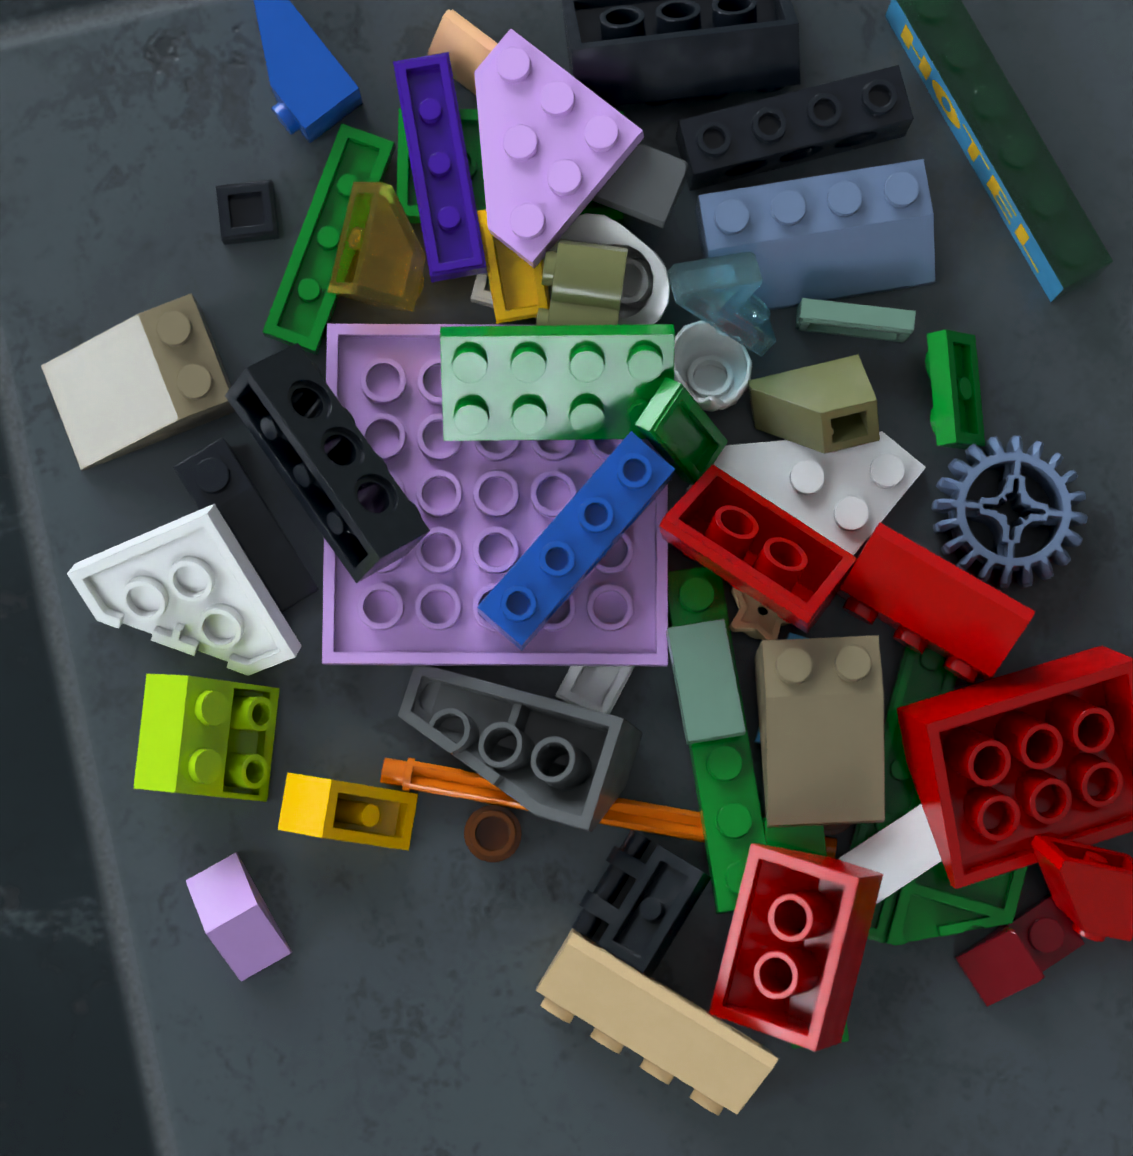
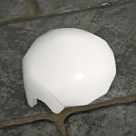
M703 319L684 325L675 336L674 380L682 383L703 410H724L736 404L749 387L748 380H751L752 360L744 344H742L740 335L718 328L714 320Z

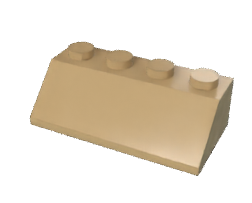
M573 928L536 987V991L545 996L540 1005L545 1010L569 1024L575 1015L595 1027L590 1035L594 1040L617 1054L621 1053L624 1046L644 1057L639 1066L640 1068L670 1085L674 1076L694 1088L689 1098L718 1116L724 1107L738 1114L778 1061V1058L762 1044L718 1017L709 1014L705 1009L653 977L650 978Z

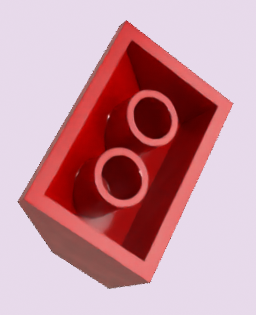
M713 464L670 509L659 524L663 539L681 550L685 556L707 567L728 581L735 589L745 592L775 612L781 619L795 625L807 634L829 607L857 560L855 556Z
M880 522L870 535L836 594L846 600L842 608L855 618L869 625H872L876 618L896 629L892 636L896 641L920 654H923L926 647L946 658L943 664L946 670L970 683H973L977 676L984 681L994 676L1035 614V611Z
M752 843L709 1014L815 1052L840 1044L883 873L828 856Z

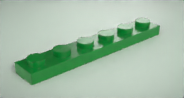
M707 567L668 572L669 627L719 619L725 620L746 733L742 736L689 744L717 915L731 913L735 910L751 844H767L731 630L729 628L730 624L722 577Z

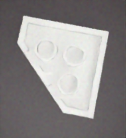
M883 431L879 432L880 441L825 454L788 440L726 445L713 464L852 555L858 551L879 522H882L926 468ZM690 484V486L686 489V492H687L693 485Z
M215 504L79 561L67 573L97 621L118 629L122 623L152 634L151 641L195 656L197 651L225 660L228 662V669L247 676L295 658L302 647Z

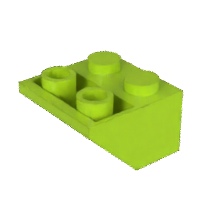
M146 674L133 789L267 802L280 688L188 675Z

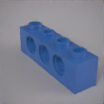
M631 431L477 606L478 614L518 649L523 651L672 480L675 468Z

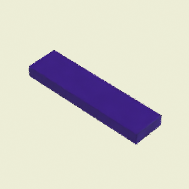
M449 52L393 61L431 282L487 273Z

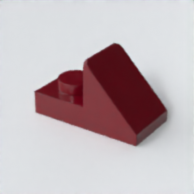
M1048 894L1015 916L1013 923L1000 926L954 958L984 1004L990 1006L1044 979L1043 971L1084 945L1085 942L1072 929L1073 924L1069 918L1054 904L1052 896Z

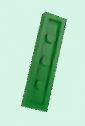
M341 123L262 331L265 337L290 346L298 343L304 351L318 355L327 331V324L331 321L394 154L395 142Z

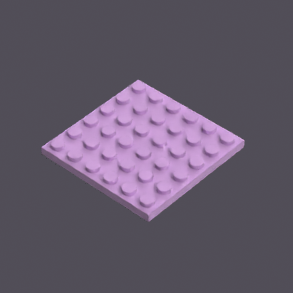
M327 324L326 383L341 405L351 413L356 426L375 453L385 461L389 473L408 500L418 508L422 520L430 531L406 556L358 583L354 581L324 538L322 664L667 667L668 542L663 539L659 524L668 513V484L523 651L518 649L478 614L477 606L624 440L443 441L440 327L536 325ZM641 439L657 454H659V452L653 447V445L647 439Z

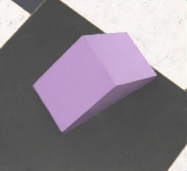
M237 852L186 880L206 935L240 981L249 978L293 953Z

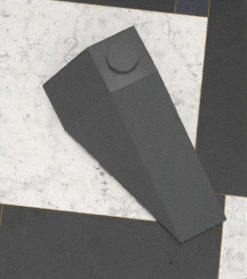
M414 666L398 714L405 722L462 761L534 815L588 832H593L626 788L643 734L621 717L432 666Z

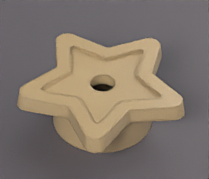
M732 587L731 593L739 609L729 626L732 632H744L754 639L777 640L780 627L789 623L745 592ZM760 607L766 608L767 611H768V614H766V615H761V614H759L758 608H760Z

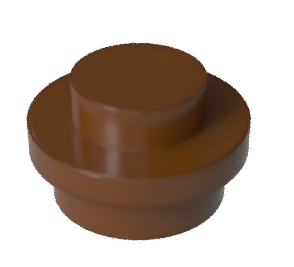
M486 805L477 809L468 818L464 829V838L468 849L475 857L486 862H500L509 858L519 847L522 837L521 825L515 814L500 805Z

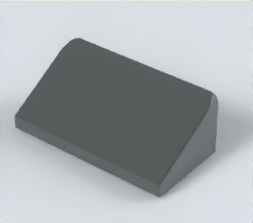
M639 143L592 201L664 228L682 192L689 167L688 162Z

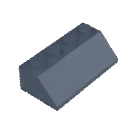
M924 159L698 195L695 216L713 320L799 306L802 298L831 301L935 283L934 213Z

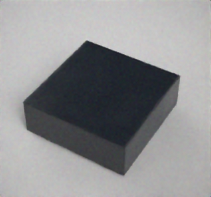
M272 179L216 186L221 240L224 245L280 239Z

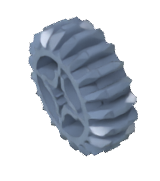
M1017 435L1009 439L1006 453L1001 441L995 436L986 441L987 457L978 446L972 444L965 450L970 466L962 460L953 459L948 464V468L957 480L942 477L936 484V487L941 492L950 496V499H936L931 505L932 511L948 514V519L933 525V532L935 534L951 531L953 536L952 540L941 547L942 553L948 555L959 548L964 556L957 562L956 566L965 571L973 562L978 564L979 567L975 577L983 582L989 579L992 570L996 571L995 582L997 588L1001 590L1009 587L1012 581V572H1014L1017 583L1022 589L1032 586V569L1043 581L1053 577V568L1049 560L1061 567L1071 561L1069 553L1061 544L1076 548L1083 541V538L1078 533L1070 530L1069 526L1084 525L1088 519L1086 514L1071 510L1072 505L1079 504L1086 499V494L1084 491L1068 492L1066 485L1072 483L1078 475L1075 470L1067 471L1062 476L1056 472L1055 468L1063 460L1062 454L1057 452L1044 462L1040 459L1044 450V444L1040 441H1035L1025 454L1023 453L1022 438ZM1004 468L1003 480L998 483L995 497H981L979 500L966 499L968 491L978 475L989 470ZM1022 472L1039 483L1048 496L1051 508L1048 507V504L1036 502L1029 497L1025 487V477L1021 476ZM1008 495L1012 510L1020 512L1021 515H1028L1025 518L1020 517L1012 522V529H1010V525H1007L1006 515L998 513L997 510H991L994 507L999 508L1005 504ZM966 517H970L971 521L985 524L991 530L994 541L993 548H997V554L989 551L977 541L969 528ZM1051 525L1046 541L1037 552L1030 556L1014 558L1015 546L1020 543L1022 530L1025 527Z

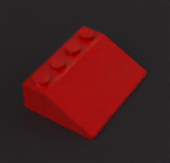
M1101 645L897 708L906 763L949 882L955 889L1038 863L1031 845L1035 834L1093 845L1133 831L1132 657Z

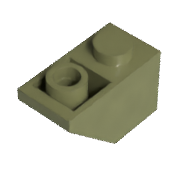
M859 354L748 380L752 419L755 429L824 454L880 441L877 398Z

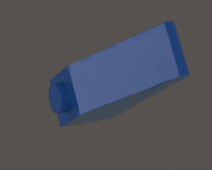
M254 0L270 86L278 102L271 109L291 135L300 130L308 142L312 143L363 104L359 87L290 0Z

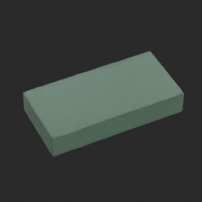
M802 298L797 308L795 328L798 331L904 343L914 331L916 311Z
M719 619L667 628L666 637L687 745L744 735L746 729L725 620Z

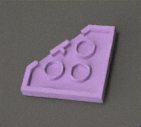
M510 29L474 71L487 225L491 235L535 269L545 257L546 251H550L642 141L644 134L642 129L513 29Z

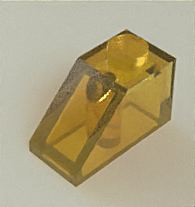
M353 182L328 293L386 310L413 312L415 302L424 286L423 268L426 255L392 185L384 182Z

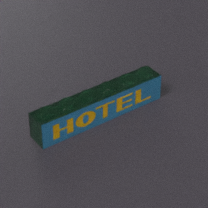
M891 0L885 14L888 23L1050 302L1098 277L1113 260L961 0Z

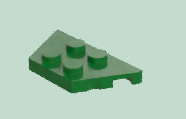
M939 862L899 889L885 943L896 946L938 936L943 937L964 933V931L1013 923L1028 866L955 889L949 882L943 862Z

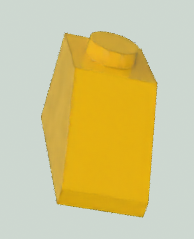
M287 772L278 830L409 851L418 794Z

